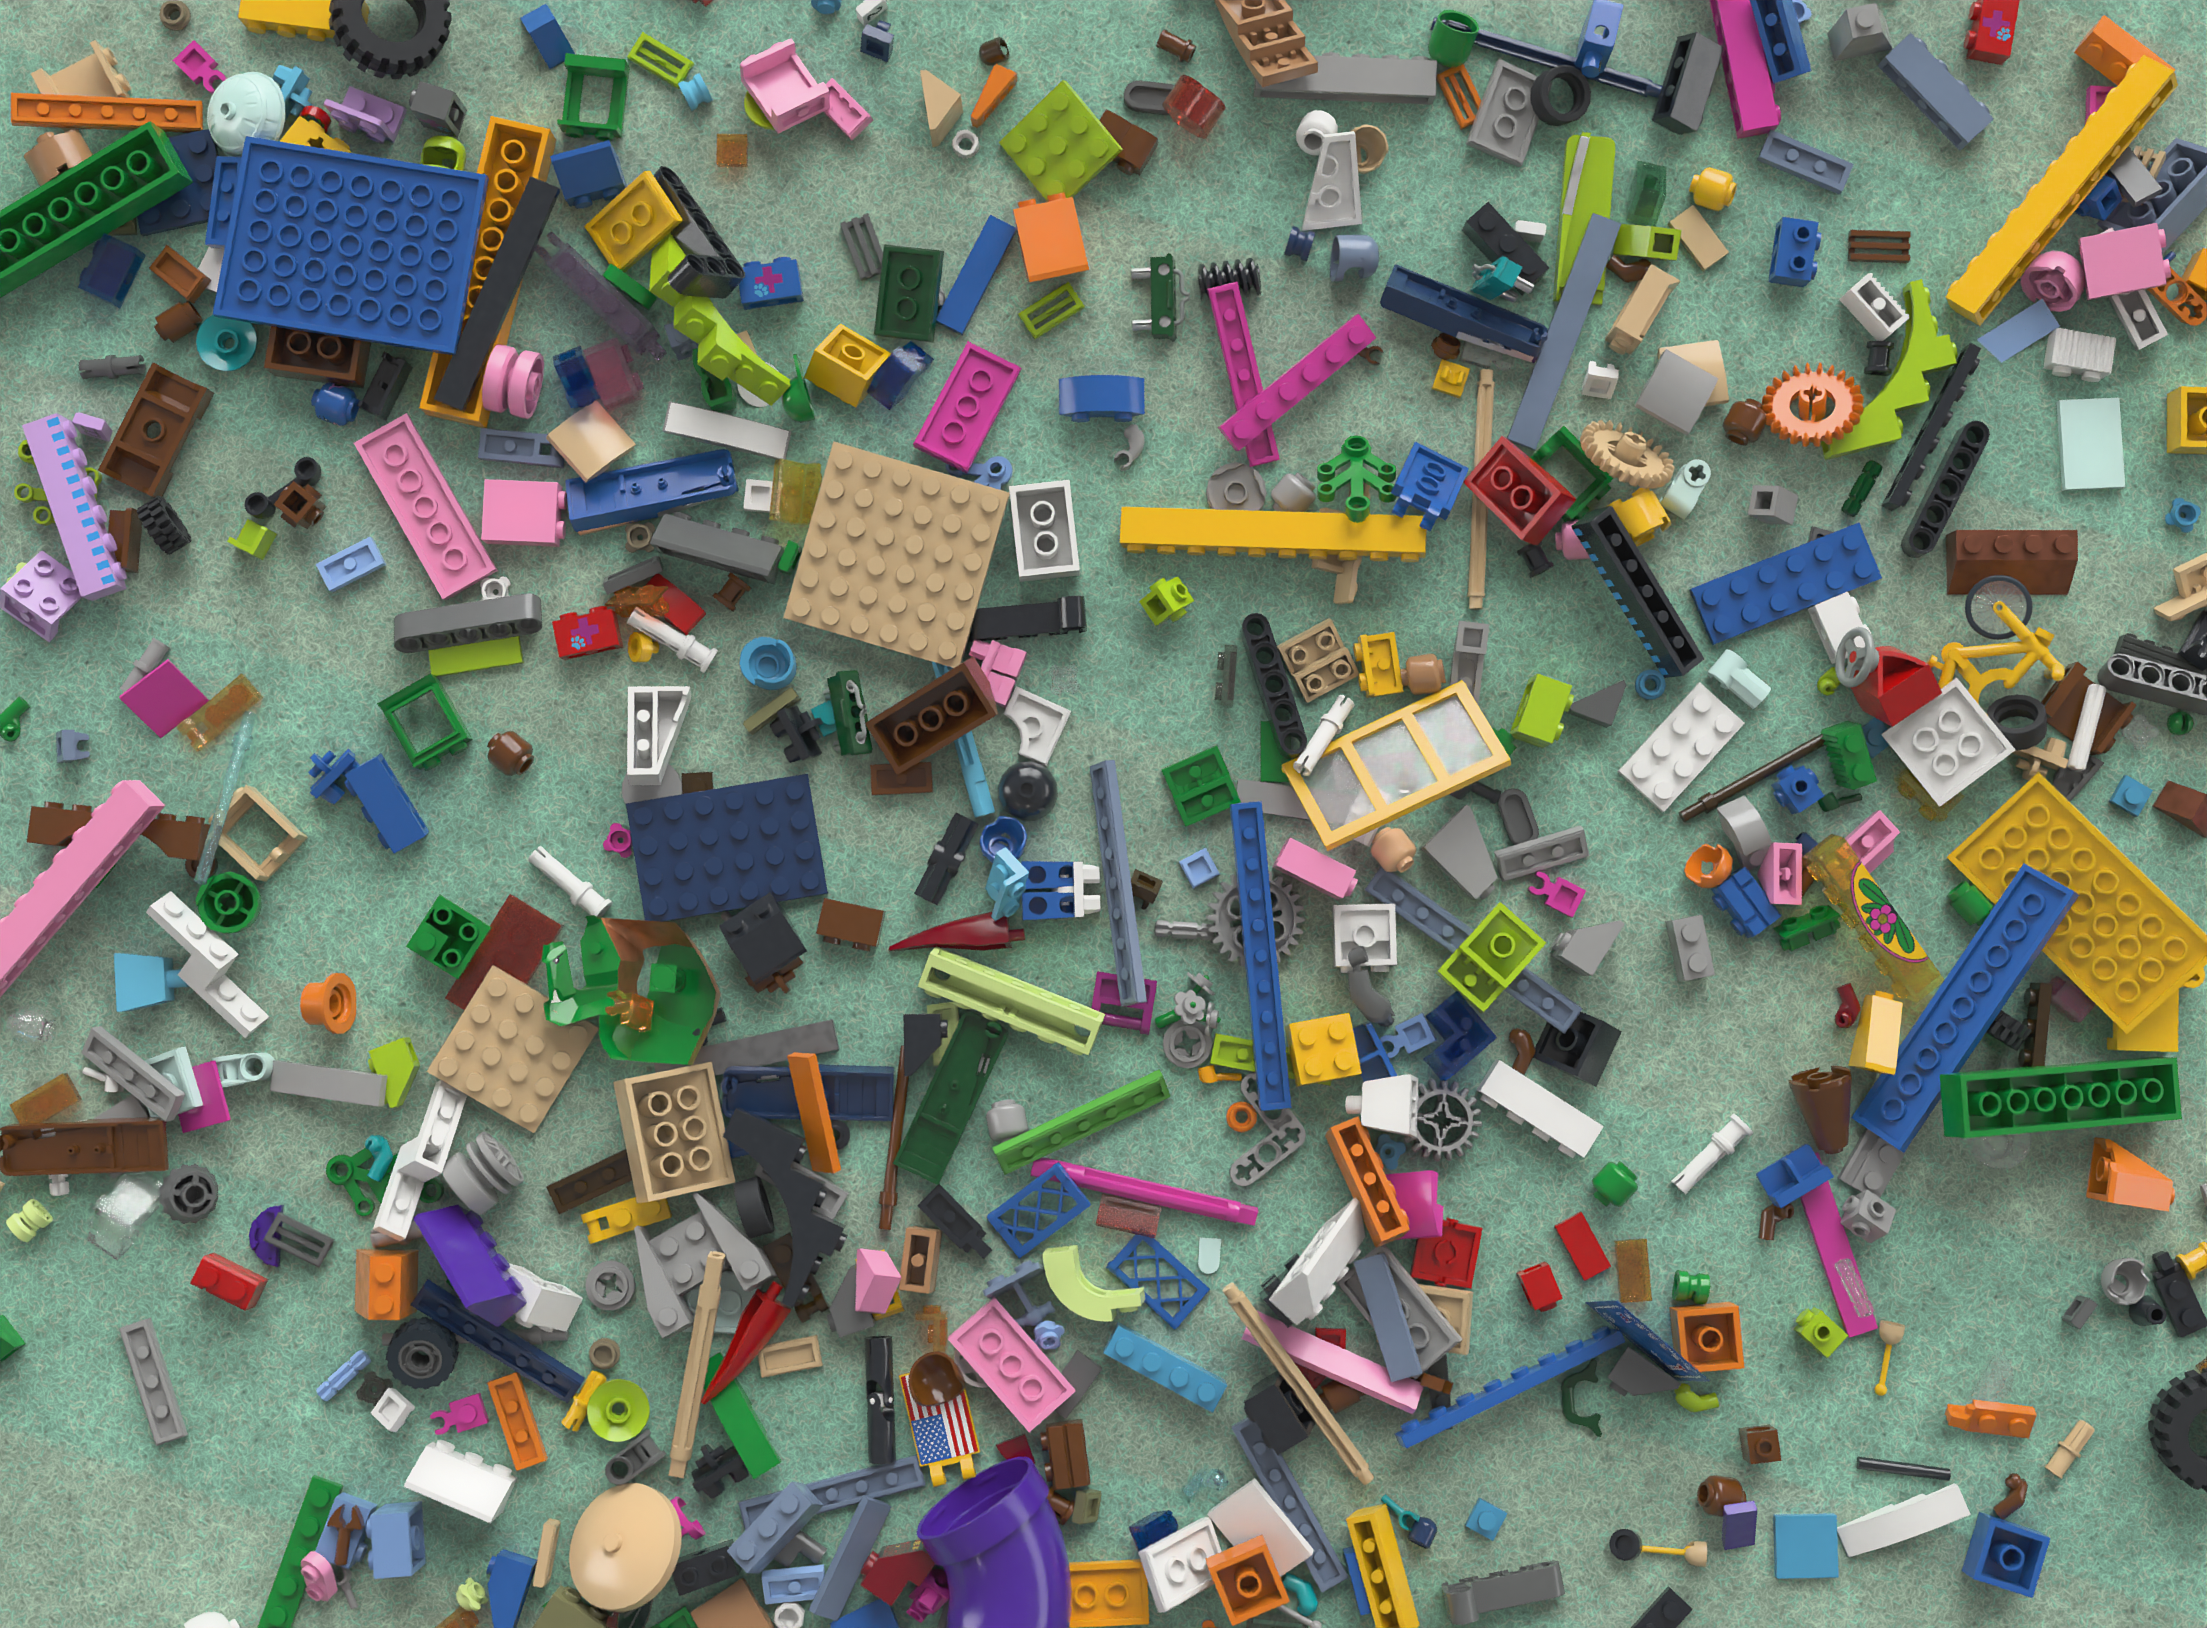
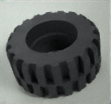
M331 0L329 12L331 13L329 26L330 30L335 31L333 39L337 47L343 46L345 49L343 56L348 61L355 59L359 63L357 68L365 72L367 68L374 71V76L383 78L385 74H390L391 79H401L404 74L411 77L418 74L420 69H426L432 64L448 39L450 33L448 27L452 22V13L447 12L450 5L449 0H406L417 16L418 29L410 40L404 42L384 40L369 29L361 12L364 0Z
M2203 1368L2200 1374L2194 1369L2185 1372L2186 1378L2180 1380L2178 1377L2173 1378L2169 1381L2172 1387L2167 1392L2164 1389L2160 1390L2157 1394L2161 1399L2159 1404H2152L2150 1413L2155 1418L2148 1421V1430L2154 1435L2150 1441L2153 1448L2159 1453L2158 1457L2162 1463L2190 1487L2196 1490L2202 1488L2207 1493V1456H2200L2193 1452L2188 1440L2192 1421L2201 1411L2207 1408V1368Z

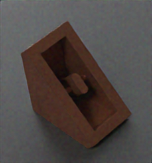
M2168 780L2153 807L2206 838L2207 794Z

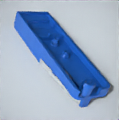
M726 449L603 472L587 483L581 477L565 480L569 519L576 532L661 517L664 514H671L675 511L684 510L717 498L731 496L739 491L733 460L730 452ZM701 488H704V489H705L704 491L689 493V492H692V491H695V490H698V489H701Z

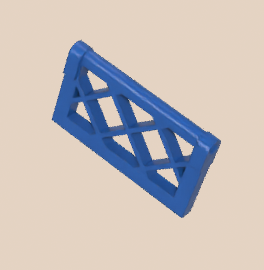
M1057 1162L994 1211L990 1212L987 1215V1219L1020 1259L1087 1209L1091 1203L1070 1178V1175L1063 1166ZM1054 1175L1061 1182L1060 1190L1043 1187V1184ZM1033 1191H1038L1037 1207L1020 1205L1022 1199ZM1042 1192L1060 1195L1058 1211L1041 1208ZM1064 1195L1071 1196L1077 1203L1067 1212L1062 1211ZM1010 1208L1015 1209L1013 1225L1005 1224L1000 1217ZM1019 1210L1036 1212L1035 1228L1017 1226ZM1040 1213L1057 1216V1219L1043 1230L1038 1229ZM1017 1231L1034 1233V1237L1022 1245L1016 1238Z
M1142 1227L1116 1257L1108 1262L1106 1267L1129 1289L1140 1288L1138 1281L1156 1280L1157 1299H1152L1144 1291V1302L1174 1330L1180 1326V1323L1210 1290ZM1144 1240L1155 1250V1255L1137 1256L1136 1247ZM1155 1258L1156 1277L1138 1278L1137 1259ZM1158 1258H1164L1178 1271V1276L1159 1277ZM1124 1260H1134L1135 1278H1129L1118 1268ZM1178 1279L1179 1297L1161 1298L1160 1280ZM1181 1279H1187L1198 1289L1191 1297H1182ZM1179 1301L1180 1310L1172 1317L1161 1307V1302Z

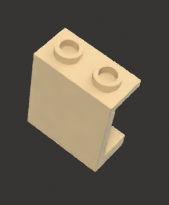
M96 40L90 43L95 53L51 76L42 68L31 73L41 94L130 98L128 91L132 89L122 73L118 74L114 65L118 64L112 51L109 47L104 49ZM61 128V129H62L63 131L67 132V131H69V130H71V129H79V128Z

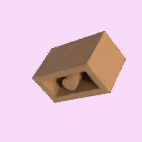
M917 1226L906 1228L900 1273L902 1278L899 1282L898 1290L926 1294L935 1291L942 1230Z

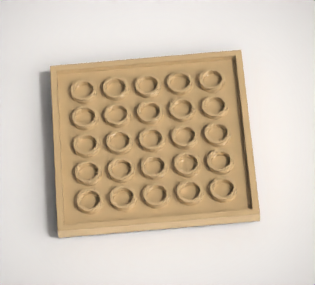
M833 441L783 618L955 668L961 664L1010 493Z

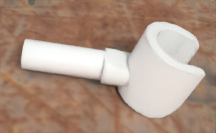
M88 1067L83 1069V1074L100 1081H105L104 1091H124V1087L108 1074Z

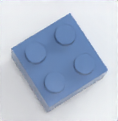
M422 1501L384 1504L370 1515V1519L367 1520L366 1533L367 1537L372 1540V1551H369L368 1565L369 1569L373 1570L374 1579L412 1576L426 1564Z

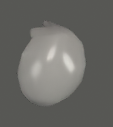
M2121 1258L2109 1262L2101 1273V1286L2107 1298L2113 1303L2123 1306L2136 1304L2145 1295L2146 1287L2149 1283V1278L2146 1277L2143 1271L2145 1264L2134 1258ZM2114 1276H2123L2126 1280V1286L2114 1278Z

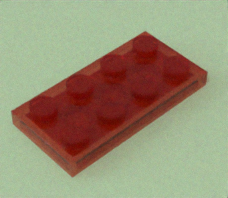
M509 894L490 925L492 929L461 977L456 979L445 999L465 1010L492 965L527 985L542 962L543 945L554 942L564 925L515 895Z

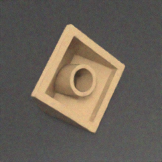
M920 70L932 146L936 147L940 145L963 114L961 94L929 71Z

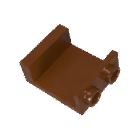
M2079 662L2067 665L2064 678L2061 681H2056L2041 701L2045 706L2047 723L2072 742L2075 738L2088 686L2095 684L2083 675L2087 668ZM2106 692L2090 750L2091 756L2105 754L2112 748L2116 742V739L2113 738L2119 729H2124L2133 719L2131 712L2137 706L2135 703L2128 702L2122 704Z

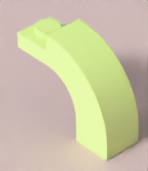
M1077 1245L1047 1248L1042 1254L1045 1274L1052 1291L1068 1309L1082 1317L1095 1321H1113L1117 1315V1308L1123 1313L1138 1310V1306H1142L1145 1301L1144 1287L1103 1290L1091 1284L1081 1270Z

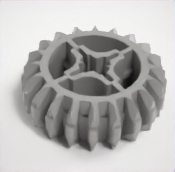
M1442 1078L1439 1088H1437L1435 1080L1429 1079V1090L1422 1083L1418 1084V1090L1421 1094L1418 1096L1417 1112L1425 1100L1434 1095H1438L1435 1108L1431 1112L1417 1113V1122L1431 1126L1434 1137L1433 1144L1424 1140L1418 1129L1417 1137L1405 1136L1404 1141L1408 1143L1415 1139L1416 1142L1412 1145L1411 1150L1417 1152L1423 1146L1422 1157L1425 1159L1433 1151L1434 1161H1440L1441 1152H1444L1447 1161H1451V1150H1454L1461 1157L1464 1155L1460 1147L1462 1144L1469 1149L1473 1147L1472 1143L1467 1140L1468 1136L1476 1139L1479 1138V1134L1471 1130L1472 1126H1482L1481 1121L1473 1120V1116L1481 1114V1109L1470 1108V1106L1477 1102L1475 1097L1467 1100L1464 1099L1469 1093L1468 1088H1463L1457 1093L1459 1088L1458 1082L1453 1081L1450 1088L1447 1089V1079ZM1447 1095L1453 1097L1461 1105L1464 1117L1450 1114ZM1442 1111L1443 1116L1450 1120H1455V1122H1447L1446 1125L1443 1124V1127L1439 1128L1437 1123L1426 1118H1434L1435 1115L1438 1116V1112ZM1463 1127L1462 1132L1454 1141L1443 1145V1139H1445L1446 1132L1450 1128Z

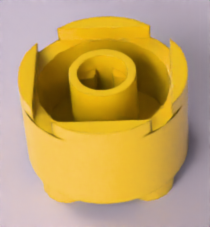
M1649 487L1647 489L1639 488L1632 493V498L1625 502L1618 499L1607 505L1614 508L1637 547L1655 538L1654 533L1656 529L1660 527L1663 532L1672 523L1654 491H1650Z

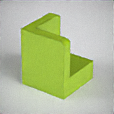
M247 519L237 540L229 537L227 542L263 560L277 533Z

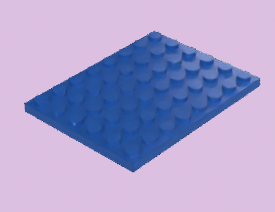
M246 136L213 315L224 319L455 355L462 330L489 180L488 176L467 171Z

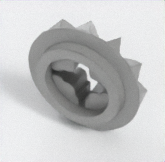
M1182 1020L1172 1024L1167 1029L1163 1038V1049L1167 1058L1173 1064L1182 1068H1193L1202 1064L1208 1058L1212 1048L1211 1036H1206L1205 1034L1206 1027L1198 1021L1191 1025L1185 1024ZM1184 1030L1190 1039H1200L1199 1042L1192 1046L1191 1057L1185 1048H1174V1046L1179 1045L1178 1043L1183 1041L1182 1031Z
M609 1260L601 1262L592 1268L587 1276L585 1287L588 1298L595 1306L603 1310H616L625 1306L633 1297L636 1283L632 1271L623 1263ZM617 1274L615 1284L622 1291L612 1290L604 1297L606 1285L599 1278L610 1280Z

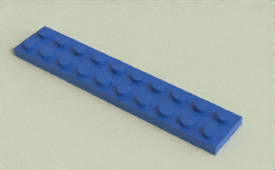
M2024 863L1898 1048L1895 1075L1881 1074L1851 1118L1904 1153L1941 1099L1939 1074L1959 1073L2079 895Z

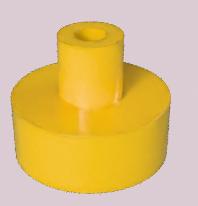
M633 632L630 635L628 654L631 661L648 662L652 653L659 652V643L652 641L651 637L643 632Z

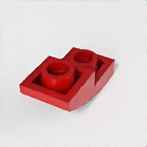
M659 573L655 574L637 593L643 602L660 613L665 621L686 636L706 615V612Z

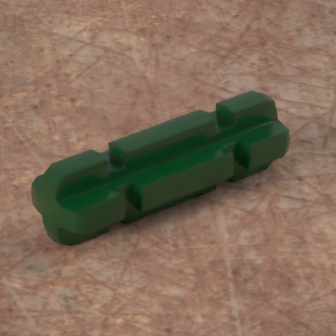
M1873 460L1866 462L1862 469L1864 473L1859 475L1848 495L1850 498L1845 500L1841 507L1842 512L1851 517L1859 513L1862 507L1861 503L1865 502L1876 482L1874 479L1879 477L1883 469L1881 464Z

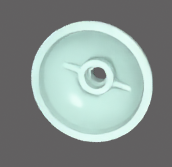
M247 72L233 75L217 87L211 97L207 113L208 128L216 145L228 157H242L246 136L274 141L279 140L285 122V102L279 86L272 78L259 72Z

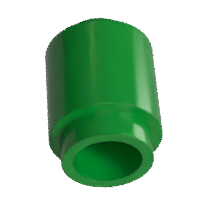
M1966 880L1958 884L1947 894L1951 901L1949 904L1969 926L1975 923L1978 926L1982 925L1993 908V905L1975 885H1969Z

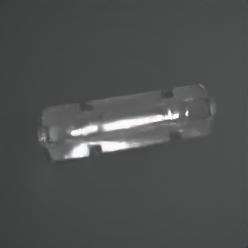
M1844 1258L1837 1261L1834 1266L1838 1275L1843 1277L1841 1281L1850 1301L1855 1303L1853 1307L1857 1316L1861 1318L1870 1316L1874 1313V1308L1871 1301L1866 1299L1868 1295L1858 1274L1854 1273L1856 1269L1852 1260Z

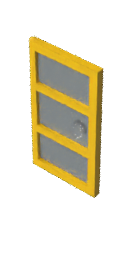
M1461 680L1331 741L1316 763L1310 776L1303 775L1305 768L1302 769L1301 773L1294 769L1293 764L1299 757L1281 766L1282 772L1287 776L1327 851H1330L1510 766L1511 759L1468 690L1466 683Z

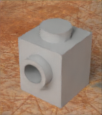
M1753 485L1748 515L1767 524L1793 525L1798 495L1781 486Z

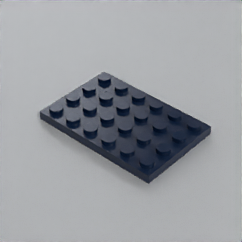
M808 774L626 803L646 921L664 922L747 908L768 893H771L777 902L828 894Z

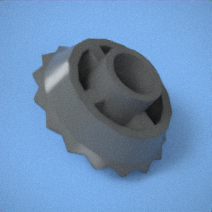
M183 1164L179 1169H172L170 1175L163 1178V1185L159 1189L161 1194L159 1202L163 1205V1213L170 1215L172 1220L180 1221L183 1224L188 1222L197 1223L200 1219L207 1218L209 1213L215 1210L218 1200V1184L215 1175L209 1173L207 1167H199L197 1164L190 1166Z

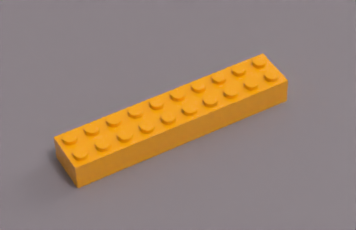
M494 116L490 117L477 173L487 175L489 180L461 335L530 176L547 182L551 165L550 156L553 155L556 145V138L550 129ZM522 281L491 352L498 344L507 346ZM433 352L419 408L428 416L487 428L491 411L483 407L482 388L491 352L465 412L442 404L434 399L452 355Z

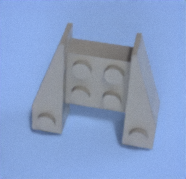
M696 1192L692 1194L701 1210L700 1212L652 1239L646 1227L636 1226L634 1228L647 1309L662 1338H672L693 1325L694 1316L683 1295L703 1284L707 1257L710 1251L725 1254L722 1273L732 1267L744 1291L751 1292L777 1277L764 1250L753 1239L748 1238L747 1234L702 1193Z

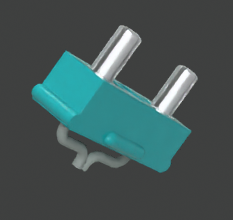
M1505 256L1491 264L1483 266L1474 264L1471 268L1474 270L1472 276L1476 280L1470 291L1490 301L1497 296H1501L1514 303L1518 294L1510 290L1513 286L1527 294L1534 287V284L1518 276L1522 267Z

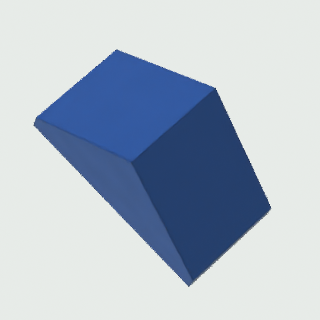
M547 4L521 17L523 24L549 69L565 61V53L575 54Z

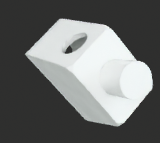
M1401 1075L1365 1081L1362 1084V1096L1346 1097V1113L1361 1114V1124L1367 1128L1417 1137L1418 1078L1412 1075Z

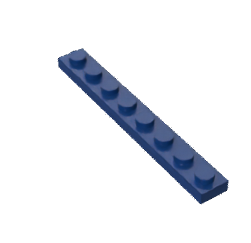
M1608 1326L1599 1328L1591 1333L1592 1338L1584 1342L1581 1339L1575 1340L1565 1345L1566 1350L1557 1355L1552 1352L1538 1358L1539 1364L1530 1368L1527 1366L1519 1367L1510 1372L1512 1377L1502 1382L1500 1379L1490 1381L1483 1385V1391L1475 1395L1472 1392L1463 1394L1456 1398V1404L1448 1408L1444 1405L1429 1411V1417L1419 1422L1418 1419H1413L1400 1426L1402 1430L1395 1433V1437L1399 1445L1407 1449L1626 1342L1621 1330L1609 1329Z

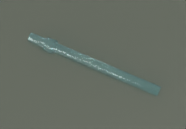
M244 712L239 731L234 733L231 746L234 748L194 882L198 884H207L246 751L250 750L253 740L251 732L256 718V714L253 712Z

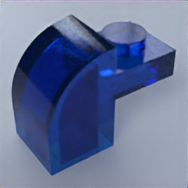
M909 341L904 347H897L885 360L866 392L888 410H891L907 395L914 380L930 367L934 358L915 343Z
M581 345L553 356L554 367L564 386L565 396L570 408L586 407L595 400L602 398L601 391Z

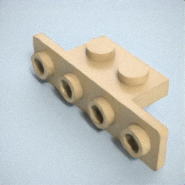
M1363 483V496L1370 500V486ZM1350 486L1349 496H1348V497L1351 496V486ZM1321 508L1319 513H1345L1330 508ZM1327 555V559H1312L1311 568L1337 574L1333 603L1347 604L1354 601L1358 589L1356 582L1362 556H1358L1357 560H1341L1339 555Z
M2207 553L2173 569L2179 596L2154 607L2157 615L2168 621H2177L2198 608L2207 607Z

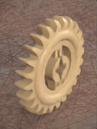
M1599 420L1597 423L1593 421L1584 428L1580 437L1581 448L1594 465L1600 466L1599 469L1601 471L1608 472L1609 476L1617 477L1623 483L1628 482L1631 486L1636 487L1638 485L1640 488L1646 489L1648 487L1650 489L1663 487L1670 482L1675 469L1673 460L1668 458L1669 453L1667 452L1660 454L1662 445L1656 446L1653 450L1650 448L1653 438L1646 442L1642 437L1643 432L1639 435L1633 433L1632 427L1629 428L1628 432L1622 433L1623 426L1621 422L1618 423L1617 428L1613 431L1611 420L1606 424L1602 420Z

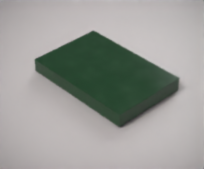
M884 244L874 336L934 343L944 251Z

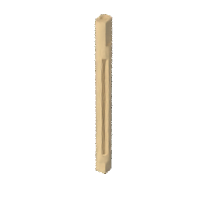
M710 1251L707 1257L703 1284L700 1285L670 1451L671 1464L668 1476L684 1478L688 1461L692 1456L721 1295L720 1282L725 1254L721 1252Z

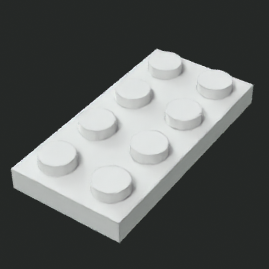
M1699 682L1617 772L1661 812H1664L1745 723Z

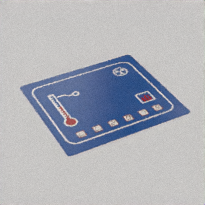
M1618 1301L1585 1302L1615 1329L1621 1330L1622 1335L1675 1380L1710 1382Z

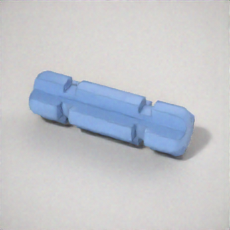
M363 1350L357 1351L350 1358L351 1361L345 1362L328 1378L329 1381L323 1382L316 1390L321 1399L324 1401L330 1400L337 1394L336 1390L342 1389L359 1374L358 1370L361 1371L370 1364L371 1359Z

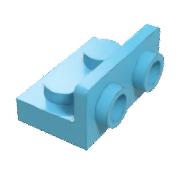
M1006 847L996 853L985 887L989 896L996 901L991 914L995 921L1003 916L1009 917L1018 910L1020 906L1019 901L1026 889L1025 884L1029 875L1025 867Z

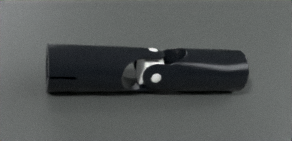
M892 1336L865 1337L868 1460L871 1464H888L896 1462ZM877 1382L879 1383L883 1392H876Z

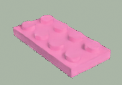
M995 1296L948 1337L952 1345L1028 1432H1031L1076 1391Z

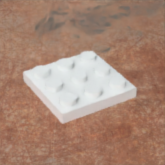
M1958 678L1941 689L1942 694L1881 734L1939 807L2015 751L2014 747Z

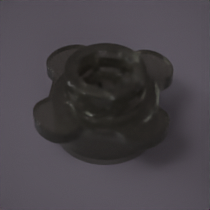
M369 1371L364 1375L365 1381L357 1390L356 1395L359 1400L373 1403L375 1407L388 1387L393 1388V1383L389 1378L382 1379L377 1376L376 1372ZM372 1387H377V1392H373Z

